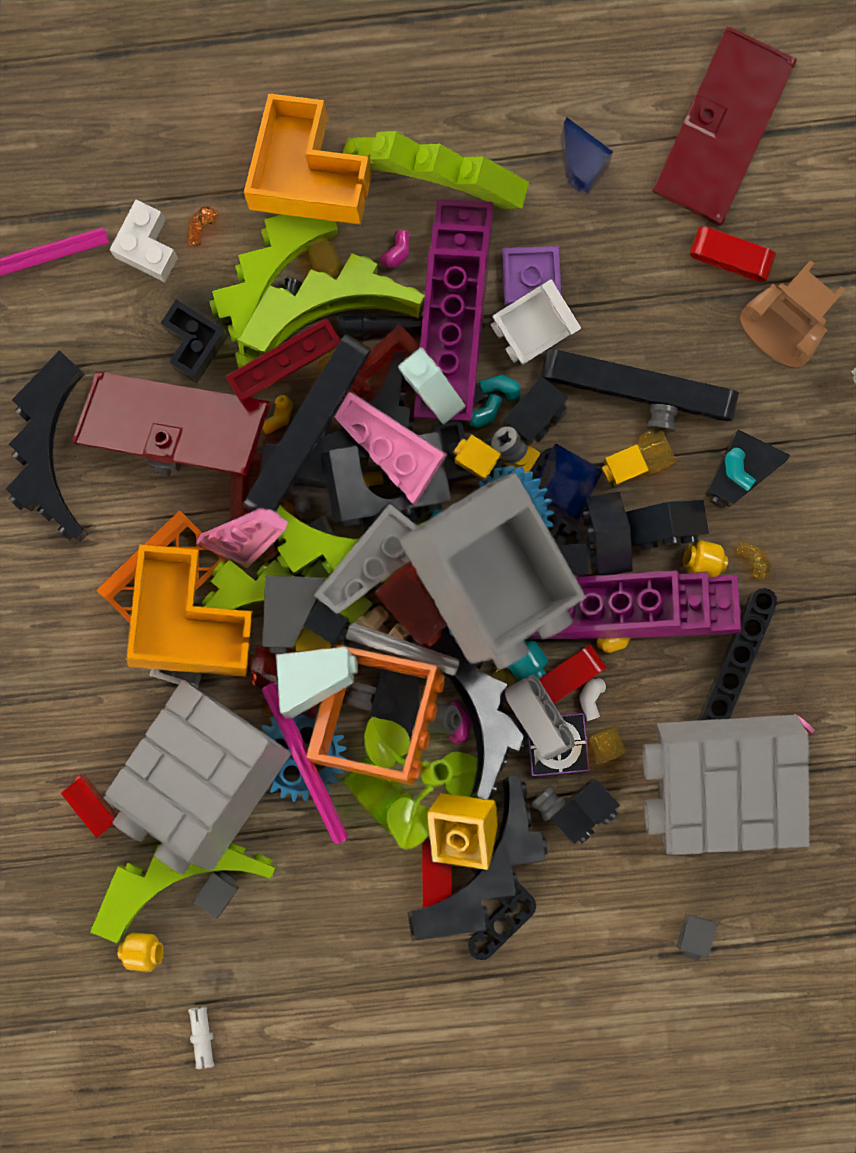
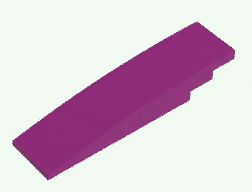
M437 199L435 223H433L431 248H429L420 348L425 351L441 370L466 406L450 419L453 421L472 422L494 210L493 202ZM416 393L414 418L439 420Z
M678 570L575 577L585 598L567 610L573 622L560 632L544 639L642 638L741 633L738 575H722L708 578V572L678 574ZM535 631L525 639L542 638L539 632Z

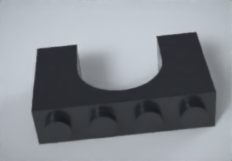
M439 432L418 435L442 451ZM357 446L321 453L333 523L343 521L344 527L361 524L360 518L366 516L371 517V522L375 521L388 504H391L403 515L415 513V507L424 506L425 511L441 509L442 502L451 501L444 460L418 503L413 504L403 491L395 498L388 500L374 495L368 489L363 480Z

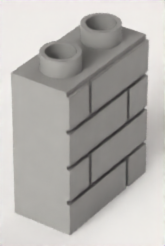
M516 473L484 485L399 539L470 663L493 659L497 668L501 669L518 661L529 652L523 639L535 631H538L541 638L544 639L565 629L573 622L567 610L585 598L584 593Z
M182 680L166 703L165 709H162L145 734L146 737L140 741L126 762L125 768L121 769L105 793L104 799L120 810L112 822L117 828L140 842L143 841L148 832L162 842L155 856L172 869L185 874L191 863L213 871L291 755V752L206 692Z
M797 715L657 723V744H643L645 779H658L659 799H645L644 812L647 835L661 834L666 853L672 855L728 852L741 849L743 851L774 849V847H809L808 733Z

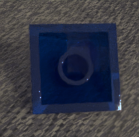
M567 117L563 123L560 138L565 176L569 179L568 183L571 187L579 192L583 190L589 194L609 168L613 151Z
M554 444L537 478L541 480L538 488H547V492L543 497L544 500H552L549 506L579 521L582 509L586 506V497L591 496L602 474V469L564 447Z

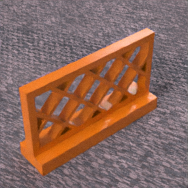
M179 510L144 545L198 550L196 591L212 575L217 565L222 561L225 563L228 559L214 553L219 560L212 567H199V550L208 549L199 547L197 544L196 547H179V534L187 526L196 534V542L199 535L202 534L188 517ZM176 538V547L168 546ZM138 550L96 590L129 623H131V615L126 610H132V607L121 606L114 597L121 590H134ZM199 571H207L199 578ZM134 578V586H126Z

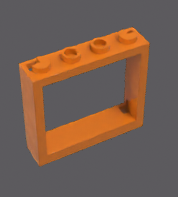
M347 647L352 656H356L357 664L427 678L403 772L328 755L346 687L321 702L306 758L315 764L413 786L415 778L418 779L422 771V761H420L422 751L426 750L429 744L430 733H428L430 721L433 722L437 714V704H435L437 694L443 690L445 677L442 676V671L435 665Z

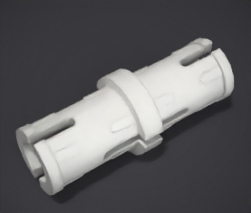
M207 1007L189 1009L192 1028L190 1043L194 1044L196 1069H202L204 1066L205 1068L213 1067L214 1062L211 1048L213 1033L209 1032Z

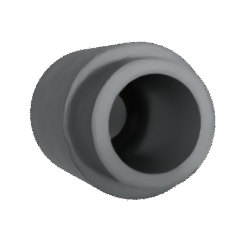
M437 704V714L433 722L430 721L428 732L455 733L461 724V714L455 705Z

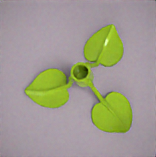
M372 717L369 719L364 732L365 751L373 764L378 767L388 769L396 761L399 764L405 765L406 759L401 757L409 751L410 739L408 733L402 726L393 721ZM452 752L442 760H437L431 764L427 761L422 762L421 779L426 788L416 797L414 802L409 798H400L391 804L387 812L389 830L401 848L411 849L416 847L430 834L428 811L430 808L419 804L435 787L445 783V789L449 794L470 797L476 774V757L463 752Z

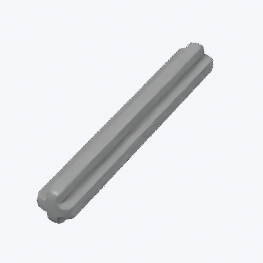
M355 623L350 624L346 634V638L407 660L435 665L442 672L454 675L459 666V660Z

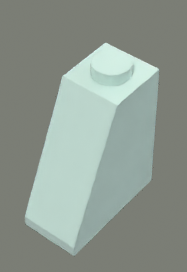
M422 348L398 366L409 385L443 425L466 407L441 370Z
M347 647L277 655L280 713L286 719L293 718L354 683L353 673L358 672L356 656H352Z

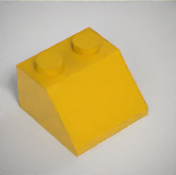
M440 793L428 811L432 861L488 870L497 830L495 801Z

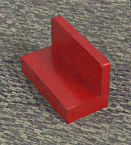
M79 775L75 778V782L61 792V795L93 835L99 838L114 825L112 822L117 814L86 775Z

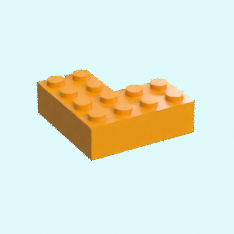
M268 94L244 189L249 210L361 225L366 203L365 197L368 195L372 177L369 157L321 151L328 122L324 100Z
M139 545L127 651L128 667L246 677L252 611L194 606L198 550Z

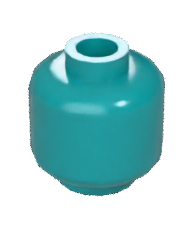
M523 639L529 652L507 667L518 681L530 675L539 679L546 673L543 668L547 665L548 658L535 641L526 642Z

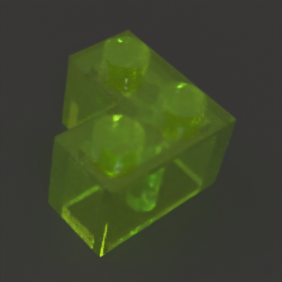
M367 756L360 762L376 766ZM349 772L342 779V782L363 807L391 835L392 833L387 824V812L391 804L400 798H409L413 802L415 801L408 791L404 794L401 793L404 788L398 782Z

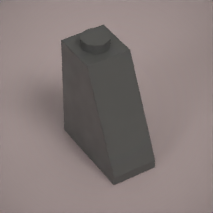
M266 576L262 646L268 647L269 653L287 654V648L294 649L305 628L303 626L319 600L314 593L324 583L325 578Z

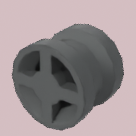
M651 404L649 411L652 416L651 420L648 421L647 428L660 432H675L676 424L674 423V417L678 414V408L665 404Z
M512 427L499 429L491 441L493 449L501 453V457L505 462H518L527 453V442Z
M356 682L348 686L350 689L349 695L345 697L344 704L371 710V697L376 693L377 688Z
M550 785L530 805L533 809H538L541 812V817L546 822L567 802L563 798H558L555 795V789Z

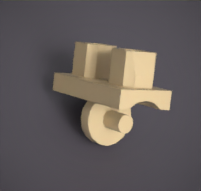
M380 605L355 621V624L404 641L407 640L410 634L400 624L394 626L391 631L383 625L390 615ZM365 646L363 648L364 651H374L378 654L385 653L388 656L395 657V655L383 652L381 650L369 646Z

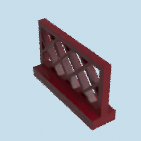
M326 318L230 373L226 378L242 403L336 349L340 339Z

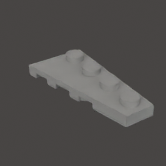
M388 504L314 595L336 614L341 612L380 581H383L403 564L410 561L399 539L416 529L417 526L391 504Z

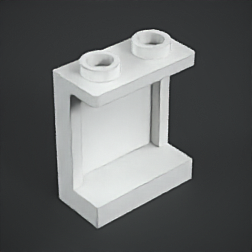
M552 279L491 316L494 322L490 324L497 337L500 339L504 336L509 344L505 350L512 361L515 363L519 360L521 365H524L527 361L581 329Z

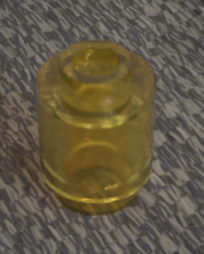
M322 237L308 244L306 247L308 250L307 256L314 270L319 273L325 272L331 275L333 279H337L344 265L333 243L329 242L327 237Z

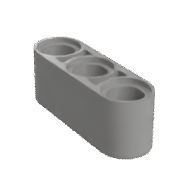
M530 675L506 688L505 695L509 705L543 758L549 760L574 748L575 740L570 729L538 678Z

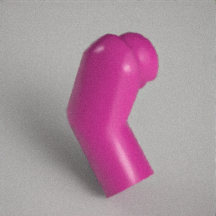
M400 230L395 232V246L380 256L382 267L393 269L407 260L409 256L408 231Z
M455 700L450 705H455L461 714V724L455 733L449 734V739L453 744L459 745L462 742H466L470 736L471 718Z

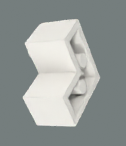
M135 200L110 248L111 253L115 258L163 282H166L178 259L174 249L155 241L166 221L162 212Z

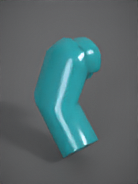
M498 375L479 381L483 394L499 390L506 393L509 401H515L521 396L520 384L505 375Z
M489 394L485 407L473 411L472 422L465 421V423L471 425L472 428H481L494 422L502 398Z
M733 448L727 453L725 458L726 474L731 480L748 491L756 479L744 471V451L740 448Z

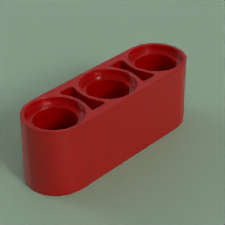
M703 226L698 227L689 255L698 261L758 282H767L776 257V253L766 247Z
M590 644L538 680L555 704L607 667Z
M426 838L422 842L423 908L434 905L452 895L451 864L432 861L430 838Z

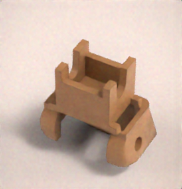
M811 260L788 286L783 283L778 287L772 284L752 299L744 307L739 317L743 331L763 353L774 361L795 369L803 367L816 351L824 334L828 331L824 327L827 320L822 316L845 291L841 286L836 293H833L813 276L809 270L815 263Z

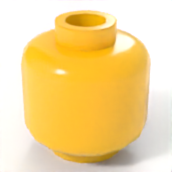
M698 540L686 548L683 556V566L686 567L688 574L708 572V578L716 577L726 571L728 557L725 556V551L721 545Z
M130 933L118 947V958L122 960L123 966L130 971L151 972L157 965L161 964L163 959V944L153 934Z

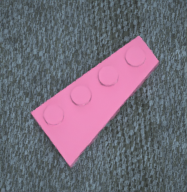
M349 392L334 417L355 441L363 446L374 462L382 467L394 484L401 488L407 495L406 497L413 504H417L447 454L354 393Z
M261 508L200 534L196 544L248 568L285 531L288 521L282 519L274 511Z

